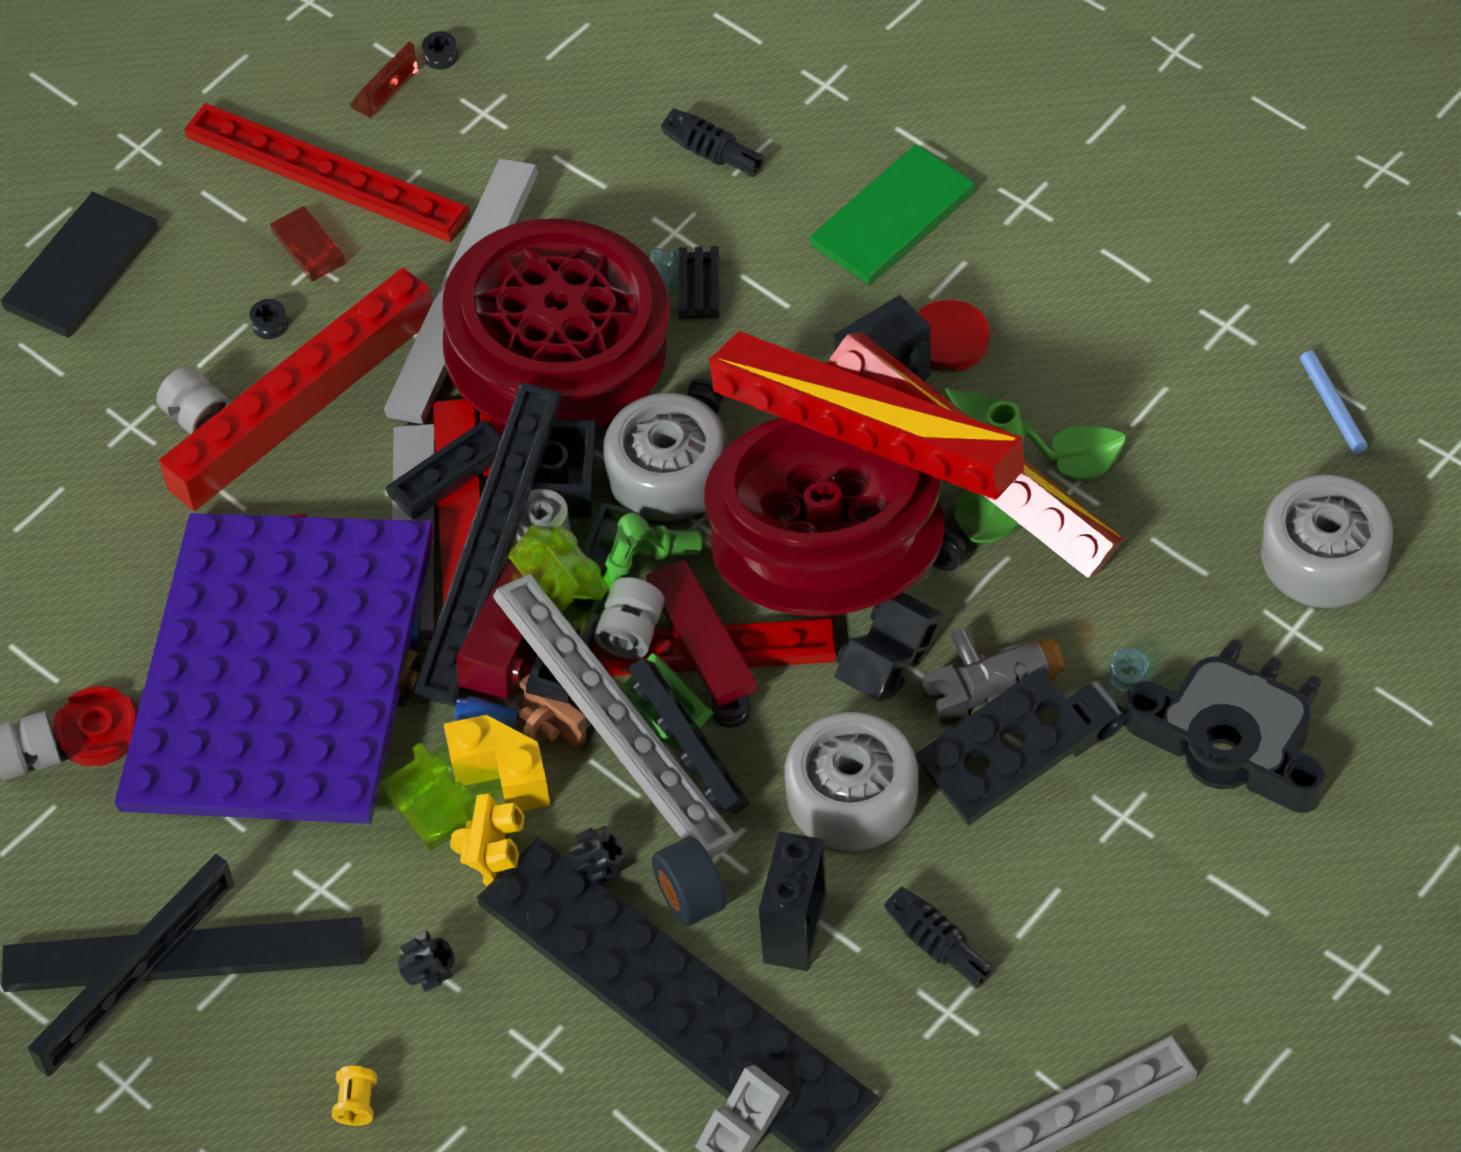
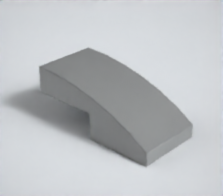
M757 1066L746 1067L725 1106L714 1110L695 1147L701 1152H751L775 1118L789 1091Z

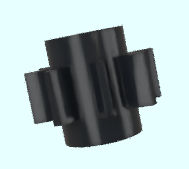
M602 826L595 830L590 827L575 835L579 844L569 849V852H571L570 862L574 871L588 874L587 879L589 883L599 880L605 882L620 875L616 865L625 861V849L621 839L616 834L607 832L606 826Z
M425 931L412 937L411 941L400 946L403 954L398 961L399 971L404 980L410 985L421 983L424 991L428 992L442 985L443 981L452 978L453 975L449 969L454 965V953L446 940L442 938L431 940L429 932Z

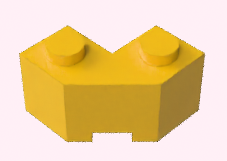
M488 715L444 724L456 787L500 779L505 803H515L522 812L551 806L537 741Z

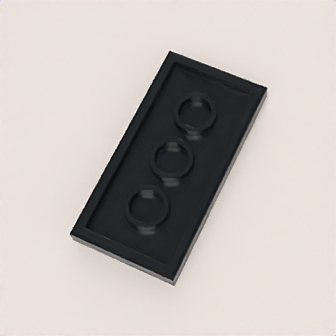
M92 191L1 299L3 309L69 338L159 228L157 219Z

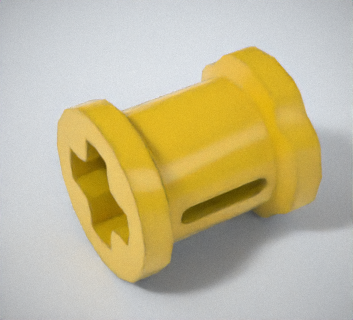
M346 1066L336 1072L339 1094L338 1102L333 1106L331 1114L336 1122L349 1126H363L372 1122L374 1112L370 1107L372 1088L377 1084L378 1080L376 1072L362 1066Z

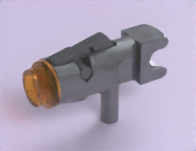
M959 628L952 632L951 637L964 666L954 669L953 665L950 664L926 673L923 678V688L928 698L940 695L946 696L939 699L936 703L937 722L939 724H946L968 716V709L989 703L1039 667L1050 681L1056 679L1058 673L1065 671V664L1060 648L1054 639L1044 641L1040 638L1034 642L1008 646L1001 649L998 654L986 658L985 655H978L967 629Z

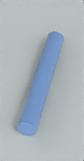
M1312 350L1303 353L1300 356V361L1354 454L1364 452L1368 444L1317 355Z

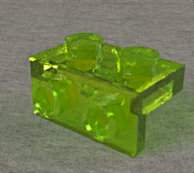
M531 525L509 553V559L523 576L531 574L561 613L564 612L574 598L601 600L610 587L600 575L601 569L593 560L587 558L576 545V537L564 527Z
M419 743L413 747L416 760L381 781L380 789L430 852L451 839V835L455 830L465 828L467 821H473L470 806L474 802L469 791L460 781L454 784L447 776L449 770L437 752L430 754Z

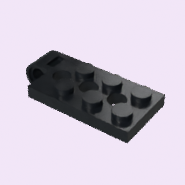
M1039 667L917 752L915 756L919 765L969 826L1073 753L1075 757H1078L1096 743L1113 736L1126 723L1128 713L1101 681L1091 682L1065 699ZM1044 707H1054L1061 713L1060 718L1052 724L1040 722L1036 715ZM1017 731L1023 734L1026 739L1019 748L1009 749L1001 744L1002 737L1008 732ZM982 756L990 762V765L981 774L970 773L965 768L966 762L970 758Z

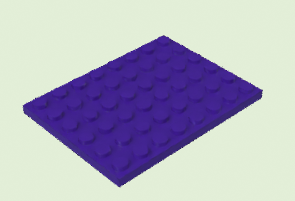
M189 513L114 802L119 812L372 824L400 694L398 689L399 677L405 651L410 648L411 633L419 607L435 533L432 521Z

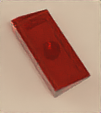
M408 42L361 89L350 103L352 109L371 118L418 71L414 44Z

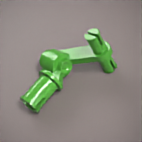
M637 513L624 515L618 522L614 544L605 562L607 571L600 583L601 587L606 591H610L611 585L615 580L629 573L633 554L650 550L655 559L661 560L667 555L699 556L698 551L702 549L700 532L698 530H667L665 526L651 528L646 519Z

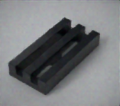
M711 246V251L703 252V247H695V252H687V247H679V319L720 318L719 246ZM688 263H695V308L687 309ZM703 263H711V308H703Z

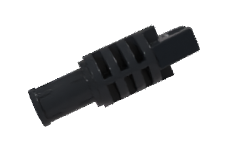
M673 108L661 124L663 133L684 149L692 151L694 154L702 156V158L710 160L716 165L727 163L748 174L750 177H755L758 174L754 167L761 170L763 166V154L757 153L738 143L733 133L725 131L723 128L715 126L699 116Z
M900 887L884 904L886 912L902 929L904 934L938 964L946 965L949 963L975 988H979L984 984V981L981 979L982 975L987 980L990 978L995 966L966 943L967 937H965V933L932 904L904 887Z

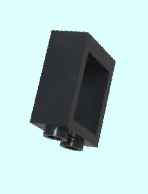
M781 831L778 833L759 907L763 963L808 971L827 895L824 839Z

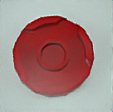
M949 299L935 301L918 311L930 324L932 370L942 371V368H953V372L963 371L977 364L987 353L990 330L988 320L978 308L967 302Z
M92 686L77 691L67 698L69 702L63 706L62 710L61 707L57 710L52 730L59 750L70 761L83 766H103L118 761L127 754L138 712L134 701L129 696L126 697L120 694L118 689L110 686Z

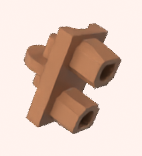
M528 674L520 681V687L524 689V696L520 703L522 710L519 717L526 721L523 734L535 741H539L544 736L551 741L560 737L574 749H580L586 743V729L591 725L590 721L574 701L569 704L526 693Z

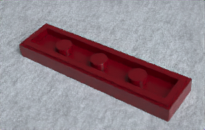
M685 559L646 574V581L658 588L663 594L665 603L662 611L717 707L756 692V680Z

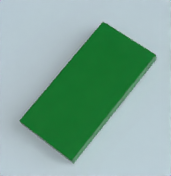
M915 144L810 235V245L870 286L975 193V183Z

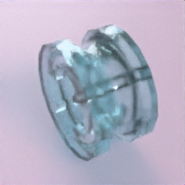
M656 247L652 251L650 260L659 271L665 286L668 287L671 285L675 275L677 253L670 250L667 254H664L661 248Z
M1134 648L1118 650L1110 660L1109 679L1112 685L1120 691L1127 692L1133 684L1139 681H1147L1149 661L1146 655ZM1128 665L1136 667V674L1133 671H1130V675L1121 673L1122 666L1126 670Z

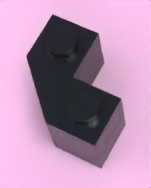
M904 592L874 606L871 613L873 623L869 633L851 638L841 647L837 655L839 666L834 678L876 701L895 696L904 685V678H902L904 670L912 661L920 664L929 653L945 614Z

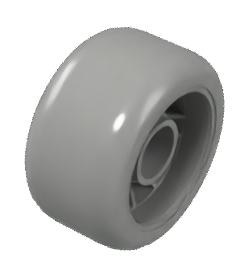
M657 393L642 397L628 404L614 417L604 438L603 455L605 471L612 494L623 507L638 512L644 519L654 522H679L705 512L704 489L708 474L714 462L729 446L725 426L720 417L708 405L684 394Z
M1314 475L1299 479L1280 491L1267 509L1261 539V559L1264 570L1279 591L1298 603L1316 608H1340L1354 604L1372 593L1386 574L1393 544L1392 520L1382 500L1371 489L1355 480L1337 475Z
M841 712L825 716L805 728L794 740L787 754L784 778L786 801L791 817L805 835L824 839V846L827 848L856 852L879 847L897 836L906 827L914 814L918 800V764L914 750L908 739L899 729L878 716L862 712Z

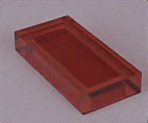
M305 206L270 223L274 236L311 282L346 264L343 253Z

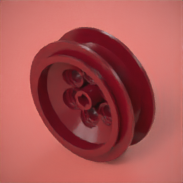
M551 218L524 221L501 228L471 246L456 262L446 281L442 300L444 323L442 349L447 372L460 394L475 409L505 426L520 383L523 382L561 392L563 398L556 419L595 421V430L610 425L614 417L628 404L650 395L660 380L667 352L666 333L670 308L667 289L659 271L643 251L623 236L601 226L571 219Z
M778 417L751 429L731 443L714 462L708 474L704 489V503L708 520L712 526L711 550L714 563L723 579L736 592L758 605L775 611L794 615L830 616L856 612L876 606L894 598L914 585L924 576L937 559L944 540L945 530L943 511L938 501L940 479Z

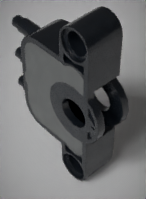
M1233 639L1229 642L1228 646L1224 647L1219 656L1200 660L1191 669L1177 693L1149 681H1139L1127 690L1125 696V711L1128 713L1125 723L1127 730L1134 736L1176 756L1185 754L1187 768L1192 776L1205 786L1216 789H1233L1246 783L1248 790L1298 813H1308L1315 810L1320 804L1325 779L1324 767L1315 758L1300 752L1308 734L1311 714L1310 705L1321 685V680L1317 676H1310L1297 692L1275 681L1278 671L1282 666L1278 658H1270L1267 664L1263 665L1259 673L1236 663L1243 646L1239 640ZM1139 708H1148V709H1151V710H1150V711H1142V710H1139ZM1224 743L1231 745L1233 748L1230 750H1221L1215 748L1213 745ZM1304 782L1309 784L1310 786L1303 787L1297 785L1296 783Z

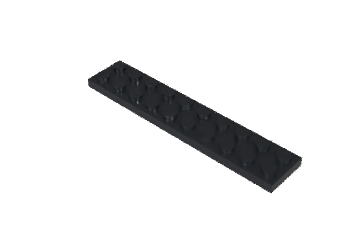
M539 837L519 855L516 868L504 870L477 896L480 907L728 1099L744 1069L752 1065L757 1066L788 1090V1096L767 1130L793 1151L834 1152L878 1105V1096L597 881L589 883L587 879L588 874L574 871L571 862Z

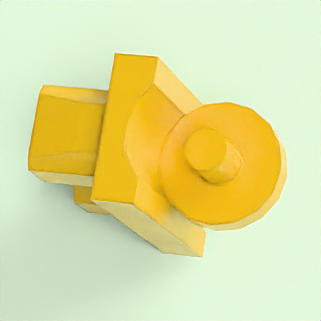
M489 793L477 795L473 821H467L465 828L455 830L452 833L450 840L451 849L461 855L460 862L462 864L468 865L482 873V882L486 886L499 876L500 871L517 867L519 859L518 848L511 838L505 839V836L508 833L523 830L524 813L515 803L497 804Z

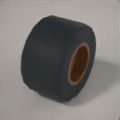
M689 836L654 853L652 856V867L655 878L669 908L680 923L685 926L693 925L722 911L726 907V894L719 873L706 849L696 838Z

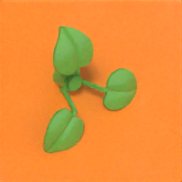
M944 388L941 393L942 396L972 419L1021 436L1022 440L1024 434H1026L1049 460H1057V468L1062 476L1075 481L1092 480L1103 475L1113 465L1126 443V434L1103 427L1075 426L1064 429L1053 437L1052 447L1054 451H1052L1032 430L1029 421H1021L1019 408L1016 404L1009 401H1000L986 394L958 392L948 388ZM968 490L960 496L956 503L955 519L957 525L969 541L975 543L998 541L1013 533L1020 526L1017 521L978 493Z

